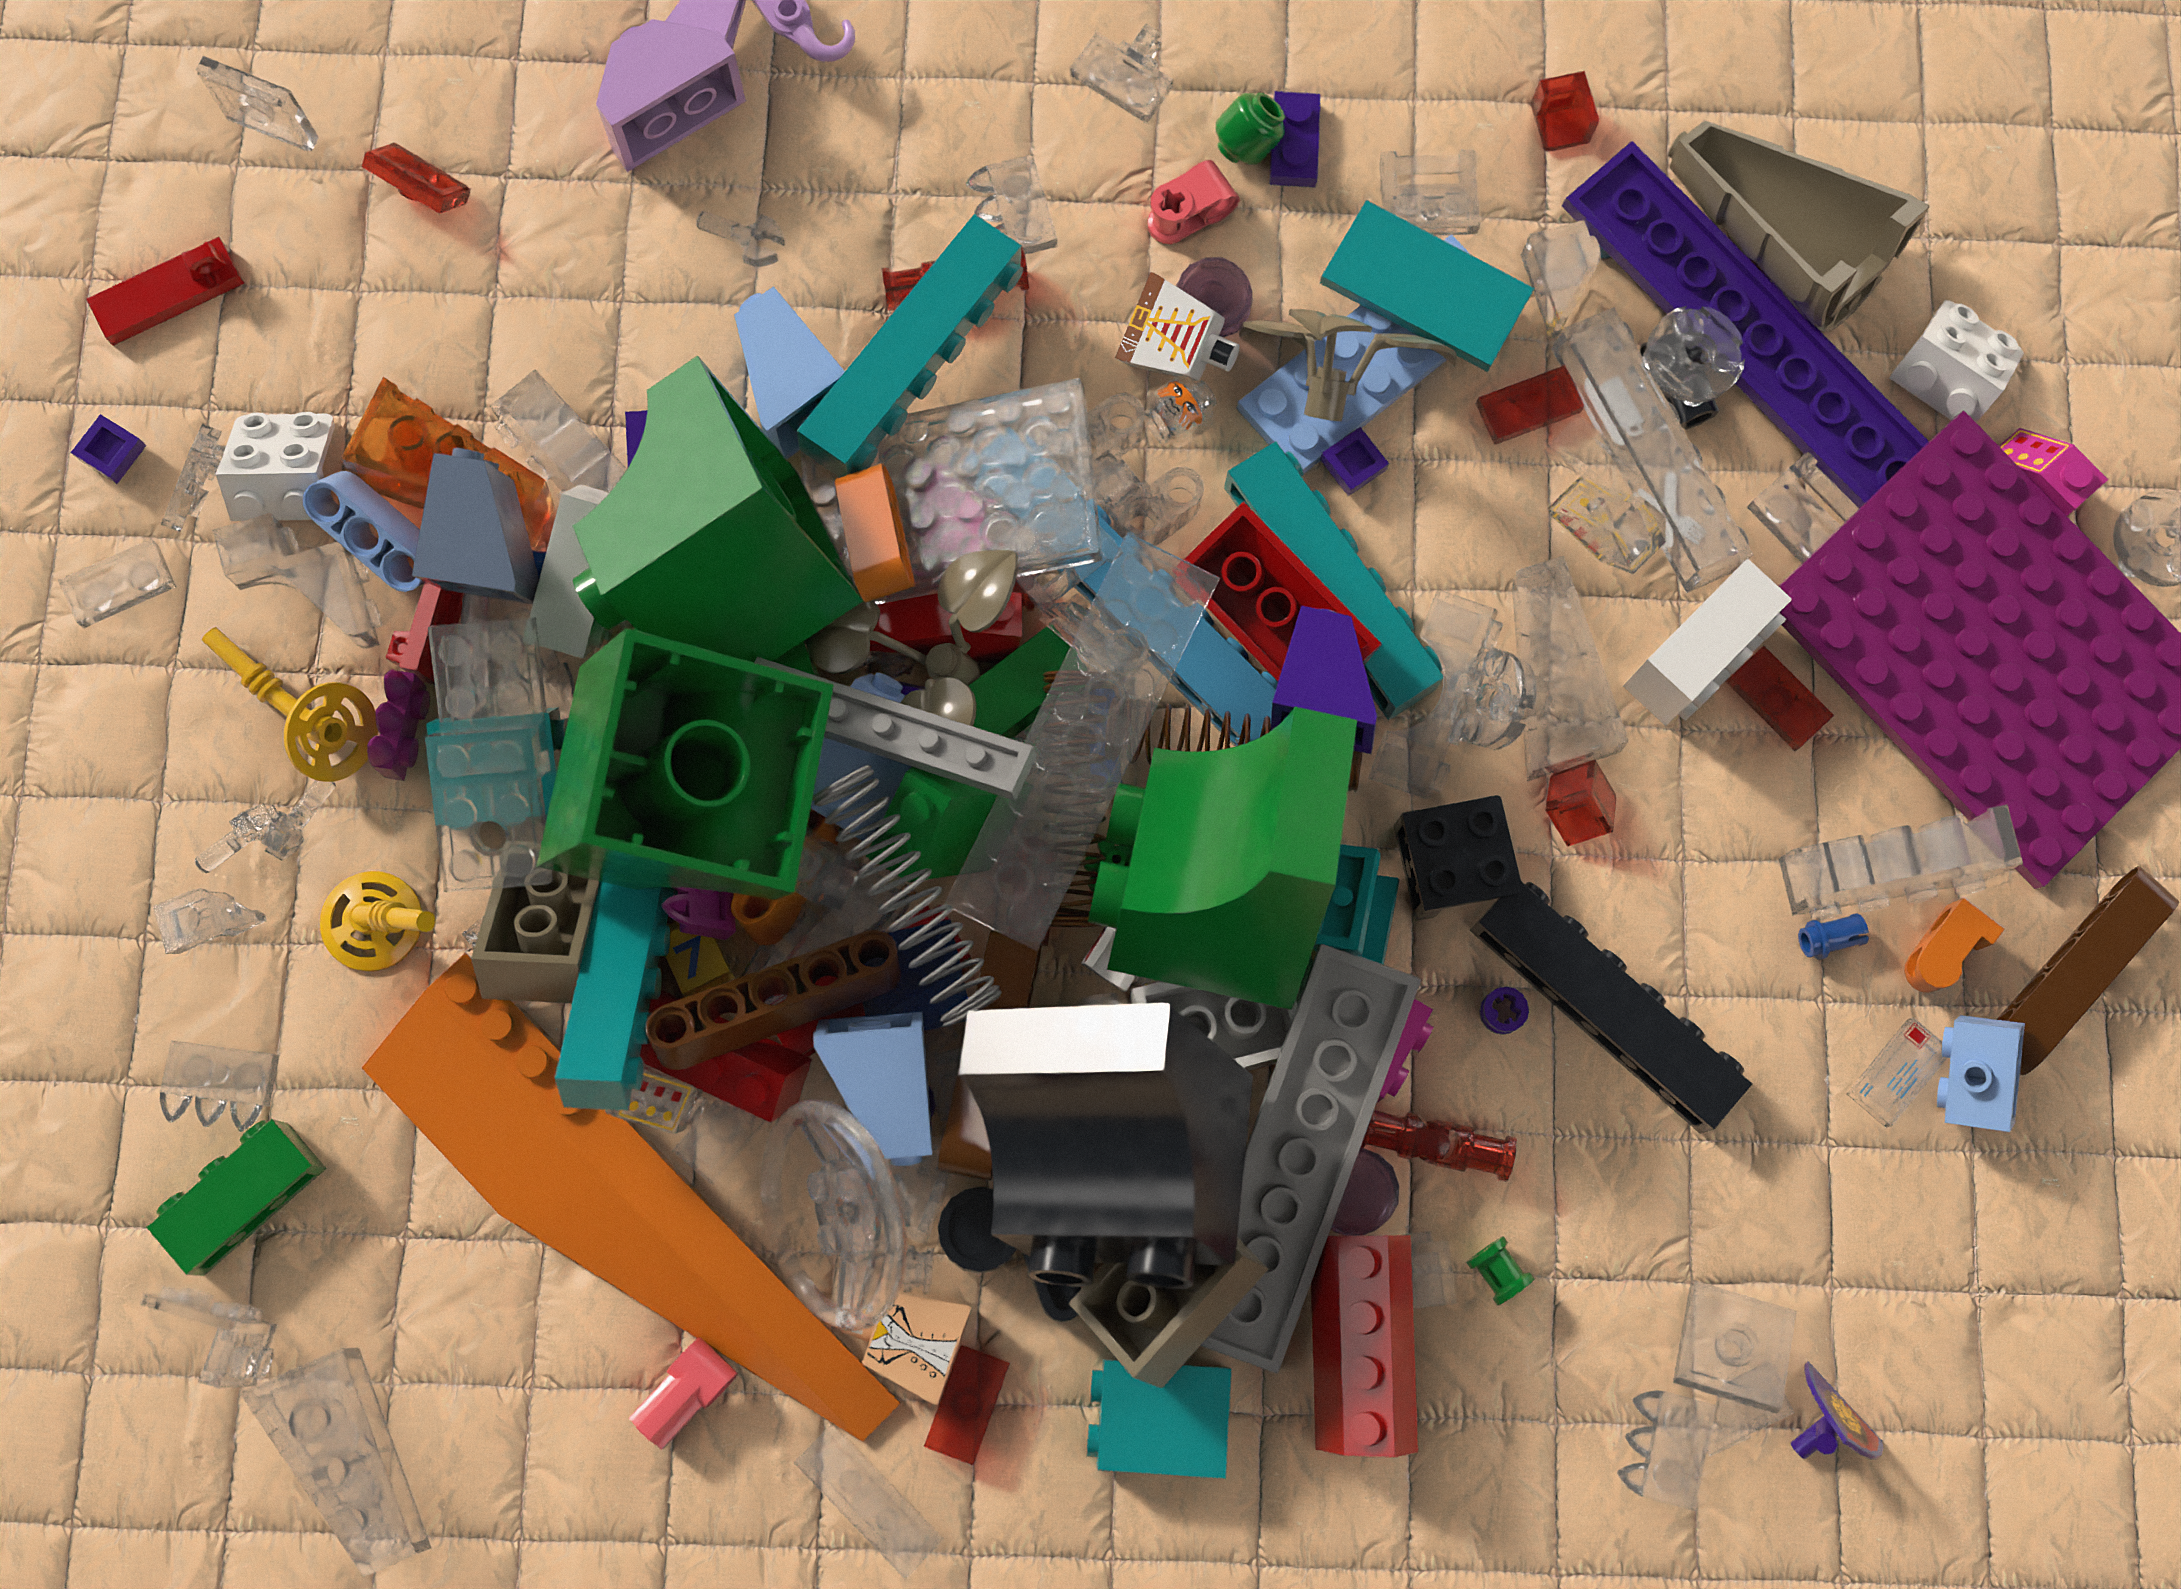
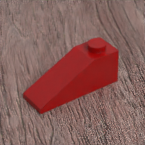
M938 593L874 601L879 607L880 616L873 631L880 632L925 655H928L929 651L936 645L944 643L955 644L948 624L952 613L947 612L941 607ZM1011 593L1001 616L989 628L979 633H972L960 624L964 640L971 645L970 650L967 652L969 656L978 662L999 663L1017 649L1022 639V593ZM870 640L869 651L901 654L879 642Z

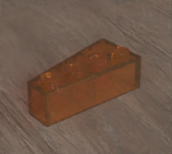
M383 377L341 457L346 470L359 476L379 495L424 510L434 453L452 456L453 448L480 452L484 454V460L499 464V471L514 480L530 545L536 548L555 508L547 481L495 447L491 449L474 438L472 432L459 424H451L437 415L432 407L418 398L414 400L399 391L396 384Z

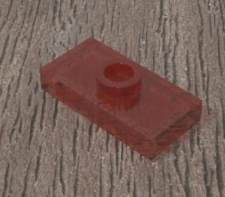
M395 142L365 152L362 168L396 187L398 192L407 199L419 201L439 214L468 202L471 189L466 184Z
M1565 365L1480 396L1476 401V406L1494 445L1579 414L1585 407Z
M1765 646L1761 647L1725 681L1794 751L1801 748L1834 716Z
M961 1344L924 1447L974 1465L1010 1362Z

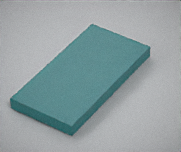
M1368 200L1363 204L1320 279V284L1420 337L1439 342L1451 348L1458 357L1486 372L1492 366L1534 290L1533 287Z

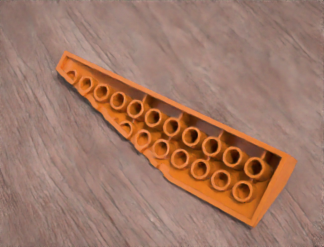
M464 953L426 988L362 1066V1069L500 1216L696 1338L701 1337L716 1351L863 1442L901 1402L862 1364V1361L629 1118L619 1115L620 1110L563 1107L555 1081L562 1048L516 1000L482 999L471 956Z

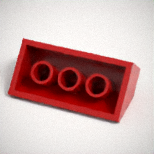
M1244 501L1172 570L1277 681H1279L1301 606L1329 609L1339 614L1351 616L1364 665L1382 645Z
M1411 1235L1328 1236L1311 1281L1315 1450L1343 1456L1394 1458L1417 1453L1418 1430Z

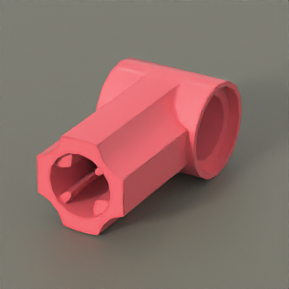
M701 1337L697 1338L673 1362L667 1370L668 1377L629 1417L640 1433L661 1450L672 1441L702 1407L704 1409L709 1407L738 1375Z

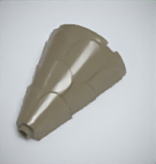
M1703 121L1689 133L1682 132L1675 139L1668 153V156L1672 158L1670 169L1718 228H1724L1738 248L1760 267L1797 311L1823 332L1832 331L1841 325L1873 292L1882 280V272L1890 265L1893 257L1898 258L1930 207L1923 201L1916 199L1913 195L1855 176L1841 168L1786 151L1783 146L1708 121Z

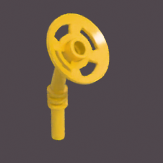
M217 627L210 629L203 636L202 641L242 678L240 683L245 688L249 687V692L252 695H257L256 698L261 703L269 702L287 717L284 728V745L288 758L300 773L317 781L335 782L353 775L367 762V745L372 737L378 735L375 708L370 699L361 690L341 682H327L309 689L297 700L282 688L283 681L280 678H274L275 674L271 670L266 671L267 667L265 664H256ZM324 696L323 705L313 710L306 707L313 700ZM344 698H347L356 708L360 725H355L352 713L346 706L341 704ZM335 711L339 712V714L343 718V721L339 718L333 717ZM298 736L299 744L304 752L313 757L311 764L298 751L295 737ZM307 738L313 742H316L315 749L311 747ZM347 740L357 743L347 758L331 766L330 754L339 751Z
M367 871L348 877L328 895L321 911L320 933L325 947L337 961L355 970L372 972L390 968L401 962L413 950L421 932L431 931L435 926L436 920L433 913L422 911L421 903L416 893L406 882L389 873ZM363 884H382L392 888L397 894L391 898L379 890H364ZM346 895L350 902L343 912L342 925L333 928L334 910L340 899ZM367 897L380 899L374 903L365 902ZM405 929L401 939L395 946L386 938L390 933H398ZM357 930L371 937L372 941H360L352 935ZM347 942L358 949L375 950L376 956H355L344 950L342 946Z

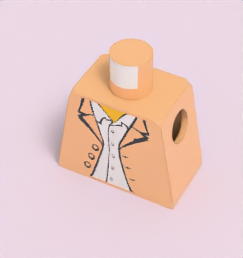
M887 1292L880 1312L851 1302L842 1325L841 1333L869 1342L863 1358V1365L924 1400L938 1405L972 1307L964 1304Z

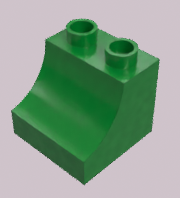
M698 355L647 389L646 426L632 462L612 491L591 512L573 525L589 565L588 569L573 578V585L586 609L603 628L611 631L627 620L635 627L633 630L754 663L757 657L774 661L863 602L798 471Z
M625 628L579 667L536 867L635 890L653 887L697 888L744 894L772 900L795 893L834 684Z
M1294 707L1282 723L1272 731L1243 745L1203 752L1174 751L1154 747L1145 788L1118 782L1105 842L1132 848L1129 865L1127 867L1101 861L1088 923L1115 928L1107 970L1292 1010L1336 883L1357 720Z

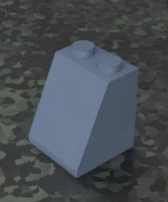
M453 448L452 456L434 453L412 576L445 591L533 604L539 576L514 480L499 471V464L484 460V454L480 452Z

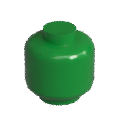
M1258 92L1256 95L1253 93L1241 94L1216 121L1215 132L1219 139L1218 149L1225 158L1233 163L1241 161L1245 164H1258L1284 137L1285 126L1283 121L1285 115L1283 110L1274 99L1265 93Z

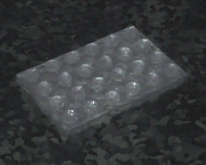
M1080 378L908 413L900 430L894 436L887 434L876 447L878 448V453L870 467L884 463L893 481L915 580V587L873 600L877 605L938 593L940 580L947 567L960 556L975 551H1014L1018 554L1019 559L1017 577L1103 561L1085 388ZM800 451L802 481L855 583L835 488V479L839 477Z

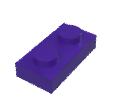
M1274 91L1273 99L1279 104L1285 115L1283 121L1285 130L1283 139L1270 151L1269 185L1315 188L1318 179L1321 94Z

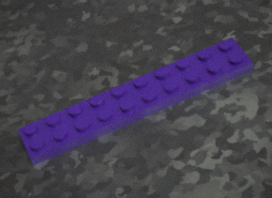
M1633 141L1566 197L1561 206L1682 330L1691 329L1696 334L1705 354L1857 509L1929 442L1818 328L1797 311L1760 269Z

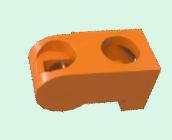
M1965 898L1946 905L1908 957L1904 967L1907 982L1914 989L1926 993L1952 986L1959 980L1962 974V962L1972 948L1977 951L1993 945L2005 929Z

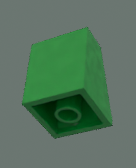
M911 767L905 773L884 818L897 814L900 815L899 821L873 840L870 847L906 832L911 833L910 839L877 864L882 865L904 854L918 850L921 851L920 857L897 876L903 878L927 868L932 870L931 875L926 880L989 871L995 864L1034 786L1025 781L1017 800L1014 801ZM886 824L879 826L878 830L881 829V828H882L883 826H885ZM898 841L866 854L865 857L874 860ZM910 858L885 869L893 872ZM918 876V877H916V878H914V879H911V880H909V881H907V882H909V883H910V882H915V881H916L917 879H919L921 876Z

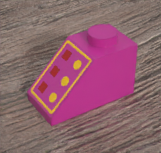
M2019 428L1999 445L2066 516L2109 480L2074 444Z

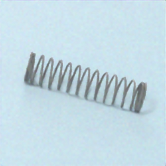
M865 765L813 795L812 800L815 801L814 805L823 806L861 790L829 814L825 819L827 824L842 821L874 807L840 832L835 839L837 842L847 841L886 824L852 849L846 855L848 860L857 859L898 841L864 866L857 873L856 877H867L910 858L870 888L867 892L868 896L877 895L921 876L878 909V914H885L933 893L914 909L894 922L888 928L889 932H895L928 916L944 911L899 945V950H905L938 934L954 929L949 935L909 964V968L918 967L950 951L966 946L956 956L921 980L920 986L928 985L953 972L978 963L963 977L930 1000V1004H936L965 989L988 981L975 994L941 1017L940 1022H944L943 1026L948 1027L967 1018L968 1011H979L1001 996L1002 990H998L999 986L997 985L991 986L994 983V977L992 976L978 978L959 986L983 966L984 959L975 958L947 969L969 952L973 947V941L965 940L935 952L962 930L963 923H952L923 935L952 911V905H942L909 919L938 897L942 887H932L897 902L931 875L932 869H922L883 886L920 857L921 851H912L871 869L908 841L911 833H902L860 851L899 821L900 815L889 816L846 835L883 808L889 802L890 797L879 798L835 817L878 785L879 779L875 778L853 787L874 773V770H871V765Z

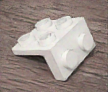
M1945 300L1938 308L1922 336L1894 369L1889 379L1948 419L1952 420L1964 410L1977 423L2004 391L2024 353L2011 335L2004 331H1995L1980 321L1977 314L1971 308Z
M300 412L297 414L266 415L264 413H250L242 415L235 420L216 472L230 521L312 520L304 509L303 494L309 485L324 478L322 467L335 428L333 417L330 414Z

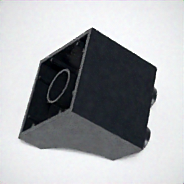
M1170 1004L968 1011L959 1075L968 1086L978 1105L990 1146L994 1182L991 1235L1030 1256L1028 1276L1030 1278L1053 1285L1088 1286L1093 1283L1095 1263H1128L1127 1278L1129 1280L1152 1287L1178 1289L1188 1288L1193 1285L1195 1264L1235 1265L1253 1075Z

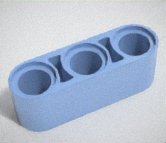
M340 471L318 480L306 488L303 494V506L307 515L387 585L397 591L407 592L424 584L425 581L412 576L413 569L407 560L408 556L415 561L420 529L359 476L352 472ZM331 490L338 496L340 506L333 500ZM369 523L377 530L379 539L371 533Z

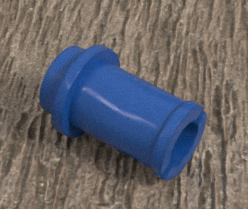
M1855 913L1848 917L1820 923L1817 920L1809 921L1805 928L1799 930L1798 939L1800 947L1807 957H1815L1818 960H1822L1828 957L1829 952L1867 944L1869 937L1867 935L1859 936V934H1866L1869 931L1864 918L1860 914Z

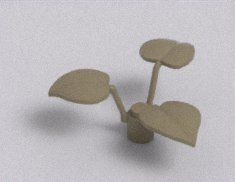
M1290 309L1289 315L1303 326L1287 322L1251 320L1244 321L1239 331V337L1259 331L1270 335L1291 337L1303 345L1306 349L1308 370L1306 386H1309L1304 415L1331 421H1342L1347 394H1356L1357 384L1378 350L1395 347L1431 349L1442 355L1453 366L1456 365L1457 361L1456 352L1439 342L1410 334L1378 333L1374 334L1373 340L1350 380L1345 381L1347 371L1332 368L1337 332H1371L1372 327L1361 321L1341 315L1332 314L1327 316L1322 312L1309 309ZM1327 336L1323 367L1318 366L1317 369L1314 340L1322 341Z
M1012 550L975 551L960 556L947 567L939 583L938 600L943 609L952 613L948 624L955 644L944 643L936 645L929 651L928 655H925L880 632L873 631L878 622L880 610L873 600L869 602L863 600V602L807 638L805 642L809 654L816 665L826 672L845 674L858 668L865 661L870 650V640L879 642L922 663L927 667L930 677L933 678L926 680L925 690H915L908 693L902 699L901 704L973 727L976 715V700L974 693L968 686L980 677L981 670L978 662L967 654L971 645L964 640L960 624L969 632L979 633L997 621L1004 611L1015 585L1019 562L1018 554Z

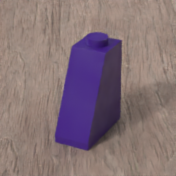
M1301 606L1272 701L1270 731L1281 724L1294 707L1357 720L1353 751L1372 754L1377 713L1351 616L1339 614L1329 609Z

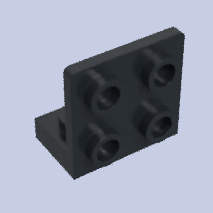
M1495 795L1405 812L1401 814L1394 824L1415 921L1435 918L1445 908L1518 895L1523 890L1500 796Z

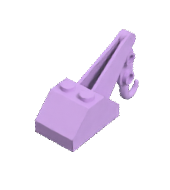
M680 0L665 21L652 19L641 26L631 27L618 40L611 43L596 106L612 151L627 172L746 102L736 56L733 51L746 0ZM752 0L777 34L799 45L812 59L821 62H834L845 57L852 50L855 42V30L848 19L842 22L844 29L842 41L836 45L828 46L822 44L815 36L810 9L805 0Z

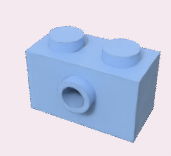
M1960 1015L1954 1021L1953 1028L1945 1027L1942 1041V1057L1951 1058L1949 1078L1940 1077L1937 1093V1107L1946 1108L1944 1123L2005 1132L2012 1130L2016 1119L2025 1023Z

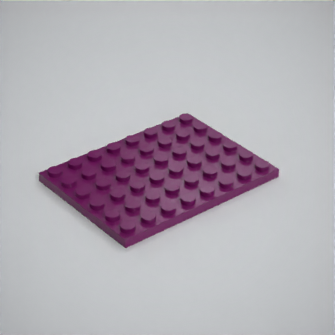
M1964 410L1942 428L1778 585L1792 598L1779 612L1786 618L1782 624L1783 628L2034 889L2045 887L2181 749V633Z

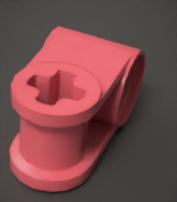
M1213 160L1202 161L1186 173L1166 184L1160 185L1154 190L1150 206L1152 211L1148 217L1149 233L1156 241L1163 244L1180 242L1183 238L1205 226L1217 223L1227 217L1238 206L1240 198Z

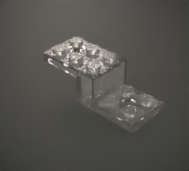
M536 617L429 626L428 632L440 730L426 736L425 743L444 893L549 884L553 881L552 870L536 867L546 824L541 777L553 770ZM491 659L499 665L501 680L496 687H486L477 680L475 668L480 660ZM493 821L503 827L506 833V841L502 848L492 849L484 845L479 836L482 823Z

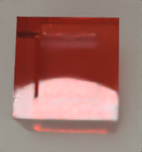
M1585 71L1539 80L1530 105L1544 150L1550 152L1589 144L1599 124V116Z
M1596 759L1553 773L1550 776L1545 811L1568 847L1613 832L1617 797Z

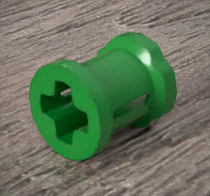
M1504 1236L1487 1245L1466 1262L1470 1269L1477 1268L1495 1293L1493 1300L1497 1306L1514 1297L1535 1280L1530 1272L1524 1273L1506 1249L1508 1241Z

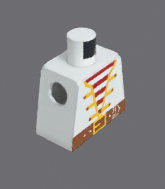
M1150 272L1115 358L1135 368L1199 381L1207 363L1225 371H1230L1237 359L1240 345L1219 336L1224 325V317L1158 274Z

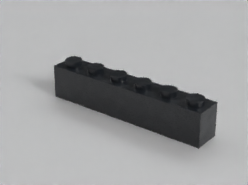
M1521 881L1523 890L1518 895L1498 898L1469 931L1698 1133L1701 1134L1714 1130L1753 1084L1742 1075L1745 1071L1743 1066L1731 1055L1723 1051L1717 1053L1703 1041L1705 1034L1695 1023L1685 1017L1678 1019L1664 1006L1666 1004L1665 998L1656 989L1646 983L1639 985L1625 972L1627 970L1626 964L1616 954L1607 949L1601 951L1587 939L1589 935L1587 930L1577 920L1568 915L1562 917L1548 905L1550 902L1549 897L1538 886L1531 882L1524 884Z

